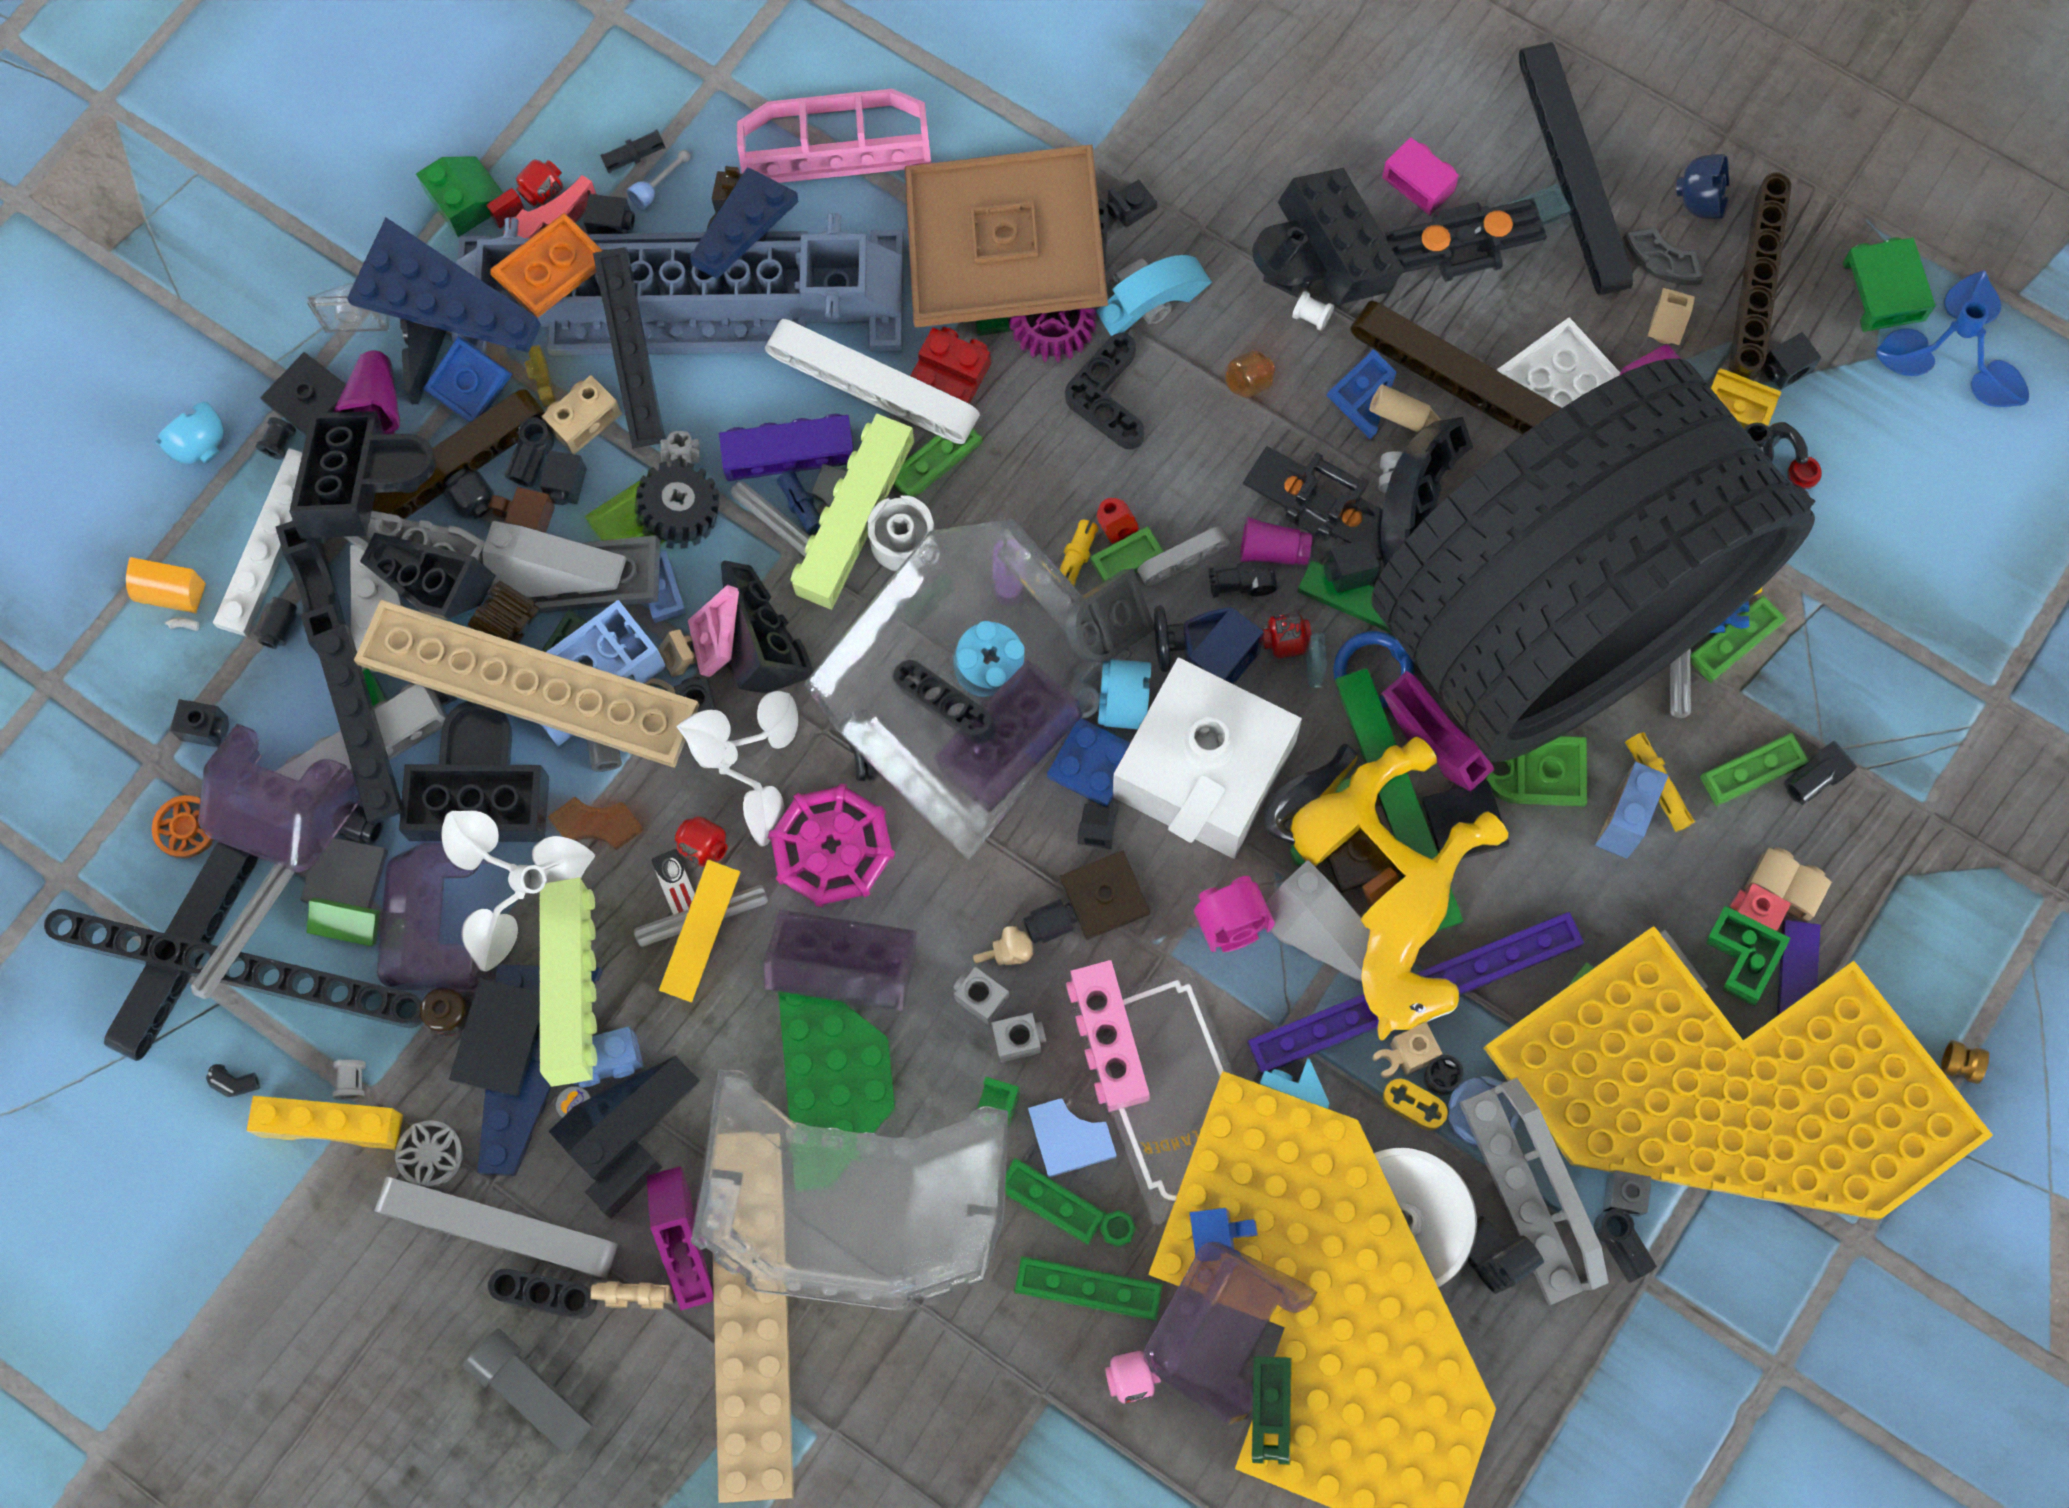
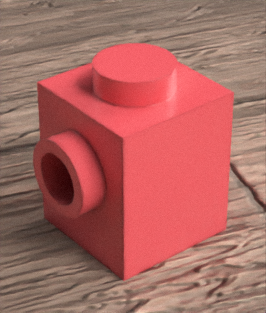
M1753 883L1745 892L1741 889L1737 892L1730 908L1777 931L1791 903Z

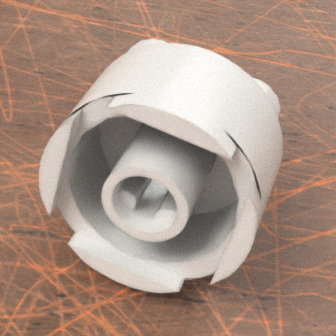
M900 496L901 498H887L873 508L868 518V537L871 550L876 560L884 567L893 571L910 574L924 565L933 555L936 546L933 518L928 507L914 497Z

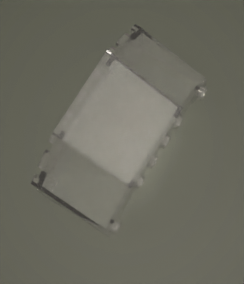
M718 1069L691 1236V1243L700 1250L707 1248L713 1252L715 1262L732 1275L736 1273L743 1275L746 1278V1285L755 1292L890 1310H901L910 1307L911 1300L921 1296L926 1300H930L953 1292V1285L962 1282L969 1286L983 1282L1004 1223L1007 1110L995 1109L989 1106L980 1107L971 1112L969 1118L914 1139L877 1136L873 1133L842 1131L838 1128H820L806 1126L802 1123H794L752 1088L753 1082L751 1078L743 1072Z

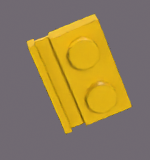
M1719 368L1710 388L1744 429L1749 424L1757 422L1768 426L1781 395L1779 390Z

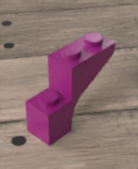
M1406 671L1382 692L1408 741L1414 737L1423 739L1434 751L1437 757V764L1445 778L1468 791H1472L1495 770L1490 760L1485 757L1475 742L1452 723L1413 674Z

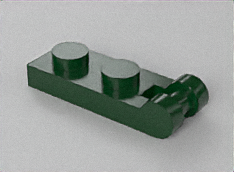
M1254 1356L1252 1463L1264 1464V1460L1278 1461L1279 1465H1290L1292 1358ZM1265 1433L1278 1434V1445H1265Z

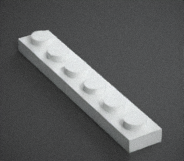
M289 448L213 621L217 628L246 637L250 632L283 555L275 526L293 521L289 510L303 452Z

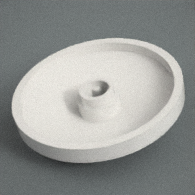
M1392 1148L1376 1152L1374 1155L1437 1286L1441 1287L1463 1268L1472 1252L1477 1234V1214L1472 1195L1461 1176L1449 1164L1433 1154L1410 1148Z

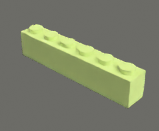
M877 413L872 423L868 422L865 425L861 434V441L863 442L858 451L854 450L851 453L847 463V469L849 470L844 479L840 478L837 481L833 491V497L835 498L830 507L826 506L819 520V525L821 526L816 536L811 535L806 544L805 553L807 555L802 564L798 563L795 566L791 575V582H793L796 596L831 610L868 537L869 515L879 502L887 498L914 443L912 427Z
M580 877L545 883L544 888L540 891V1073L551 1087L593 1080V1066L597 1065V1052L592 1044V1034L597 1032L596 1018L592 1012V1002L596 1001V988L591 980V971L596 969L595 955L591 950V940H595L596 936L595 926L591 919V910L595 909V898L593 891L586 888Z

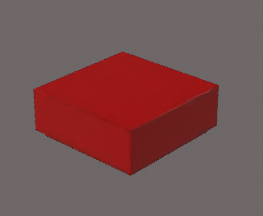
M510 188L486 205L493 221L499 228L505 226L506 218L516 217L524 209L519 195L513 188Z

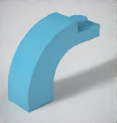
M1189 255L1167 257L1145 266L1120 282L1112 289L1115 294L1108 300V306L1099 307L1096 313L1111 336L1117 333H1124L1143 315L1161 304L1174 300L1189 303L1210 285L1212 281L1196 257Z

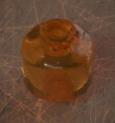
M1257 350L1249 351L1233 358L1229 362L1225 373V381L1232 393L1243 398H1250L1268 390L1272 386L1275 367L1272 360Z

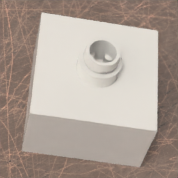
M1178 657L1114 772L1113 798L1170 826L1198 780L1204 775L1223 786L1225 792L1195 839L1235 859L1296 744L1302 718Z

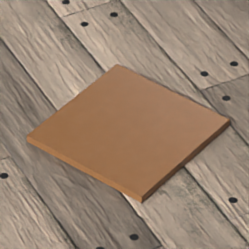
M1092 144L905 166L912 306L915 328L1108 306Z

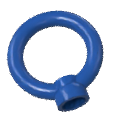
M1380 631L1363 632L1347 640L1339 649L1333 665L1335 680V678L1347 675L1348 661L1357 649L1366 645L1376 644L1389 649L1392 656L1400 663L1401 675L1406 671L1414 675L1415 671L1413 660L1394 636ZM1378 696L1382 708L1389 707L1384 696Z

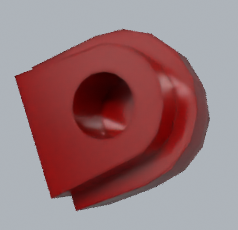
M1107 498L1101 502L1096 516L1112 544L1138 532V523L1123 500Z

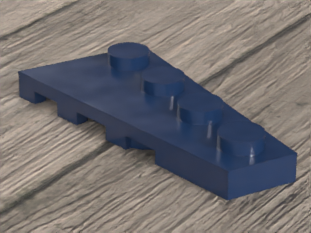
M747 167L690 256L692 266L716 279L719 278L799 202L798 193Z

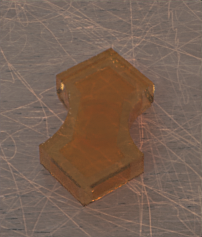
M573 797L548 816L562 837L574 841L588 838L600 839L612 845L616 850L644 831L643 827L623 802L606 808H595L585 805L577 797Z

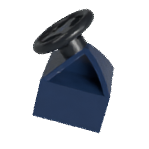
M1158 605L1154 608L1156 650L1159 668L1162 672H1168L1170 669V652L1184 650L1185 661L1234 685L1260 654L1264 631L1232 607L1209 611L1187 620L1184 624L1167 625L1163 606Z

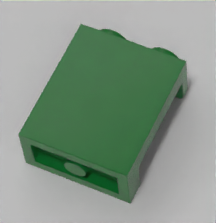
M1894 237L1883 243L1873 245L1861 243L1849 250L1843 261L1844 269H1852L1865 313L1860 319L1863 332L1927 320L1936 305L1914 237L1906 239Z

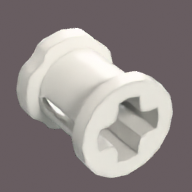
M1304 291L1294 308L1292 318H1302L1316 325L1317 330L1323 331L1333 313L1334 305L1331 303L1326 305L1310 297V293Z

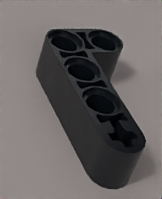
M1483 1216L1477 1218L1476 1239L1467 1262L1491 1292L1497 1294L1515 1286L1544 1264L1542 1255L1526 1236L1522 1235L1506 1244Z

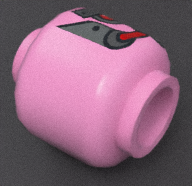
M1143 1351L1116 1355L1112 1357L1110 1367H1105L1111 1397L1117 1396L1118 1400L1124 1404L1151 1398L1155 1392L1154 1384L1161 1382L1156 1360L1149 1362L1146 1353Z

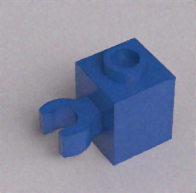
M1227 1208L1190 1212L1195 1256L1199 1259L1205 1258L1206 1264L1227 1262V1255L1235 1254L1233 1238L1258 1236L1254 1219L1231 1223L1230 1213Z

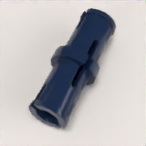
M795 471L783 473L778 477L777 484L781 487L789 501L788 507L790 511L797 514L807 534H817L821 526L819 525L820 514L813 504V496L810 492L805 491Z

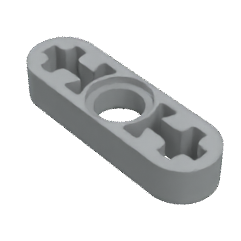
M1217 526L1145 561L1139 566L1137 571L1144 584L1152 586L1221 552L1229 545L1230 540L1223 528Z

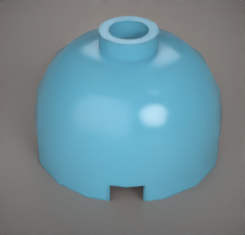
M206 401L193 406L196 413L187 416L185 413L179 415L158 435L160 439L155 441L156 444L171 459L187 464H193L202 460L205 464L220 453L217 446L223 440V423L217 412Z

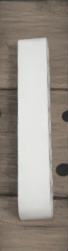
M787 319L779 321L765 346L766 352L778 361L957 444L965 443L980 416L978 410L972 405Z

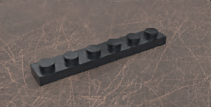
M627 247L593 253L632 449L661 444L660 441L665 439L628 249Z
M342 624L315 635L313 638L367 822L375 824L403 813L404 808L362 667L354 661L357 650L350 627Z

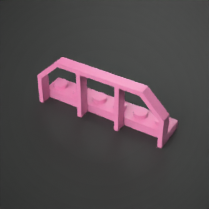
M894 89L768 101L737 121V149L742 174L747 167H750L778 183L905 170V166L931 163L925 102ZM892 106L919 117L922 134L865 139L863 109ZM856 110L858 140L817 145L808 144V114ZM800 115L801 146L746 152V136L773 118Z

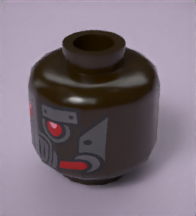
M446 987L436 988L429 992L422 1000L420 1017L424 1025L437 1035L451 1036L465 1028L470 1006L466 999L454 989Z

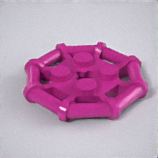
M842 783L833 788L802 795L799 792L795 794L791 805L776 827L770 830L768 834V839L772 843L778 873L776 880L780 885L785 884L815 902L816 907L823 908L824 904L860 896L864 898L869 896L870 889L889 860H893L895 856L885 820L887 811L883 806H876L848 789L847 784ZM836 801L835 810L813 814L809 808L810 806ZM845 802L867 816L860 821L855 820L850 814L843 812ZM803 811L808 820L802 824L797 835L787 834ZM872 824L877 843L876 848L867 847L864 830ZM829 838L841 841V845L836 847V853L830 854L828 849H822L823 844H826ZM786 844L796 845L800 862L790 867ZM866 857L875 858L860 879L856 872L861 861H864ZM803 871L814 874L820 879L819 887L816 888L797 875ZM850 878L854 883L828 889L829 882Z

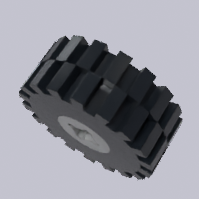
M673 461L672 467H668L667 462L659 463V471L654 467L650 468L647 477L643 475L639 486H637L634 515H637L636 523L638 527L643 526L642 533L645 536L653 534L659 538L660 543L662 540L666 541V548L673 549L674 543H680V549L688 548L689 541H692L695 546L701 543L702 536L706 539L710 535L711 528L714 529L720 502L718 501L719 490L718 488L714 489L715 481L712 477L707 480L705 479L707 473L705 470L700 468L696 472L694 471L695 464L689 462L687 467H680L681 461ZM675 499H679V500H681V501H683V502H682V503L676 502Z

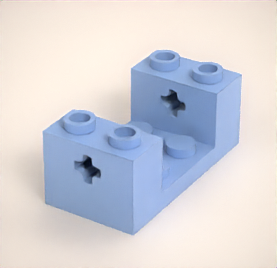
M619 600L546 652L577 663L582 660H590L593 662V668L624 678L631 676L634 681L643 684L666 668L656 646ZM541 725L557 747L573 736L572 734Z

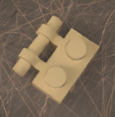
M607 1281V1283L592 1285L591 1299L605 1301V1307L627 1308V1302H638L641 1308L663 1309V1303H674V1291L670 1285H654L653 1283L644 1282L639 1284H622L620 1282Z

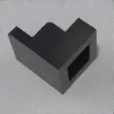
M1111 801L1110 807L1092 804L1084 805L1077 835L1078 844L1112 849L1118 813L1117 801Z

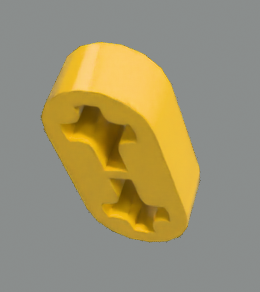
M1402 1078L1394 1079L1384 1089L1383 1102L1390 1111L1427 1131L1436 1130L1447 1119L1448 1111L1445 1103L1440 1098ZM1400 1087L1406 1090L1404 1096L1413 1101V1105L1404 1100L1399 1104L1394 1103V1095L1390 1093V1090L1397 1091ZM1417 1104L1426 1109L1434 1105L1437 1107L1436 1114L1440 1119L1433 1118L1430 1122H1427L1424 1119L1426 1113L1416 1107Z

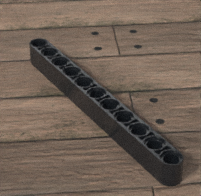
M67 909L52 911L44 921L46 934L65 946L197 977L203 969H196V958L202 953H209L211 957L218 947ZM65 920H71L72 927L67 934L59 935V925ZM100 928H106L105 939L100 943L93 944L92 937L94 932ZM140 936V947L136 951L128 952V941L132 937ZM170 944L175 945L176 951L174 956L169 960H162L161 952L163 948ZM240 952L233 962L244 961L245 969L243 973L237 977H230L228 969L219 982L404 1028H414L423 1022L420 1017L422 1001L412 993ZM277 969L279 971L277 982L272 985H264L263 979L265 974L269 970ZM304 978H313V988L308 993H298L299 982ZM339 986H346L348 988L347 997L343 1001L333 1002L331 998L333 990ZM373 994L382 995V1004L378 1009H366L368 997ZM405 1003H416L417 1011L414 1016L408 1019L400 1017V1009Z

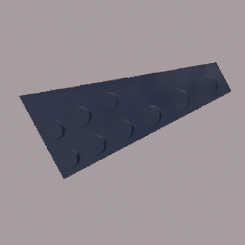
M385 217L347 297L351 306L528 353L541 326L537 317L387 217Z
M497 965L496 982L540 992V966ZM596 967L595 971H591V980L594 985L596 981H599L603 972L601 967ZM540 1028L520 1096L515 1097L485 1090L477 1171L480 1175L516 1176L532 1139V1132L539 1115L544 1111L551 1086L540 1073Z

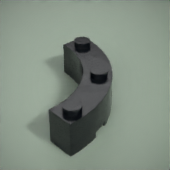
M1463 417L1434 421L1412 439L1397 461L1385 493L1382 511L1381 548L1384 568L1410 534L1436 508L1441 491L1440 480L1445 471L1451 470L1455 463L1473 448Z

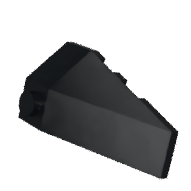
M724 560L721 563L723 588L730 585L738 588L739 591L730 660L738 688L767 694L812 678L815 673L805 646L800 639L794 640L786 629L789 622L783 614L778 615L769 603L771 595L752 566Z
M674 1056L574 1106L548 1132L584 1171L597 1181L636 1141L639 1142L700 1080Z

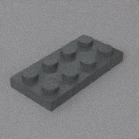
M655 535L583 542L582 544L620 554L627 558L617 589L578 594L577 592L558 594V597L546 598L545 596L529 598L535 602L536 606L541 608L539 613L568 611V609L580 610L609 607L617 600L622 605L658 602L660 540Z

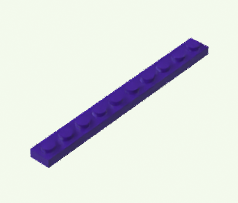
M1567 912L1415 974L1425 978L1447 979L1457 985L1459 995H1462L1583 946L1584 941L1570 912ZM1362 994L1248 1040L1247 1044L1260 1074L1263 1075L1264 1071H1273V1069H1278L1375 1030L1378 1027L1379 1020L1378 1016L1370 1010L1365 996Z

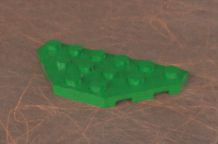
M812 977L777 981L795 1190L799 1192L832 1188L852 1160L856 1159L873 1138L874 1133L896 1109L889 1039Z

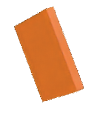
M564 212L491 268L490 272L526 311L538 318L597 272L593 253L603 250Z

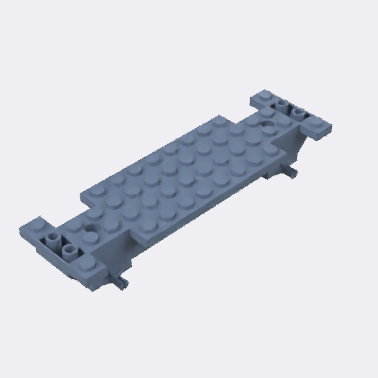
M829 213L827 215L828 231L819 234H808V231L768 232L765 241H756L717 279L692 266L690 256L705 232L587 234L603 251L627 247L648 354L767 353L765 346L781 319L790 320L805 328L807 323L869 322L870 351H902L903 230H871V241H869L866 234H849L841 231V215L835 213L834 224L833 213ZM509 217L506 218L504 236L494 239L491 236H459L458 260L456 264L522 307L490 272L491 268L530 239L518 236L519 220L511 217V220ZM596 272L538 317L541 323L540 327H549L547 350L550 356L613 355ZM452 332V344L460 336L486 354L487 341Z

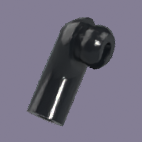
M214 1064L208 1069V1074L206 1075L209 1087L226 1097H234L260 1089L259 1079L255 1072L235 1078L228 1073L224 1065Z

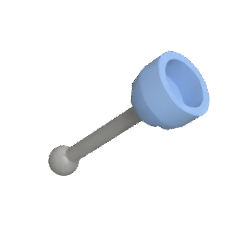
M681 150L678 153V158L650 183L642 181L634 183L626 191L630 200L638 208L644 210L654 200V187L682 162H688L690 160V153L687 150Z

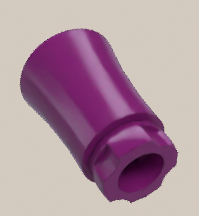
M1247 516L1241 540L1240 562H1269L1294 565L1296 563L1307 565L1310 558L1313 535L1300 532V529L1270 524Z

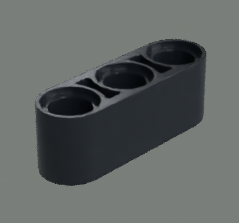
M499 1269L491 1275L488 1281L490 1295L494 1299L512 1306L574 1319H585L594 1312L597 1305V1300L591 1299V1289L565 1280L512 1269ZM509 1277H513L515 1280L514 1291L510 1295L503 1296L500 1291L502 1282ZM542 1285H548L550 1288L549 1298L543 1303H537L535 1299L536 1290ZM577 1292H583L585 1296L583 1307L573 1311L570 1308L571 1297Z

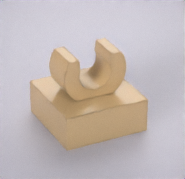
M681 630L668 632L658 648L671 677L683 675L690 664L697 662L695 652H691L689 648L693 644L692 637H684Z

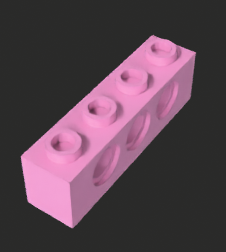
M1109 960L1070 971L1071 982H1067L1066 987L1071 1003L1078 1002L1081 1015L1075 1016L1080 1037L1087 1035L1090 1048L1084 1051L1089 1069H1096L1100 1082L1094 1083L1099 1104L1106 1103L1108 1112L1149 1101L1150 1094L1112 961ZM1093 996H1101L1106 1000L1107 1005L1102 1010L1094 1011L1088 1007L1087 1002ZM1109 1029L1116 1034V1039L1113 1043L1106 1045L1100 1043L1096 1036L1101 1030ZM1111 1063H1120L1125 1067L1126 1073L1121 1078L1115 1079L1108 1076L1106 1068Z

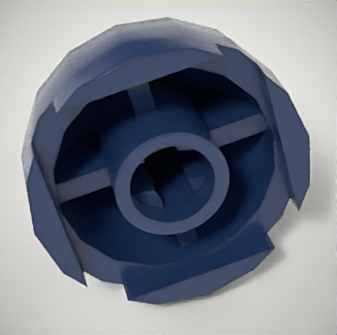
M1725 154L1700 156L1692 160L1686 167L1684 177H1678L1676 186L1677 196L1683 197L1684 206L1691 214L1706 219L1724 218L1728 205V197H1725L1726 186H1729L1730 181L1728 157Z

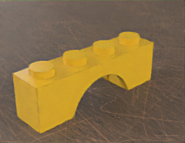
M253 1096L246 1131L261 1138L283 1140L322 1139L362 1147L396 1150L400 1139L403 1114L393 1108Z

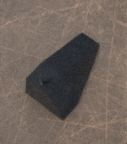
M400 319L405 344L408 345V348H403L404 391L412 405L419 404L424 392L423 387L429 379L447 331Z
M379 533L373 534L360 560L362 564L422 613L444 619H450L482 605L496 577L493 572L474 556Z

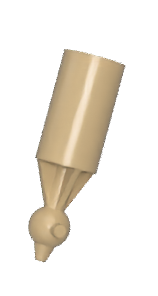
M1383 384L1375 392L1370 404V412L1415 432L1423 430L1434 421L1441 420L1430 405Z

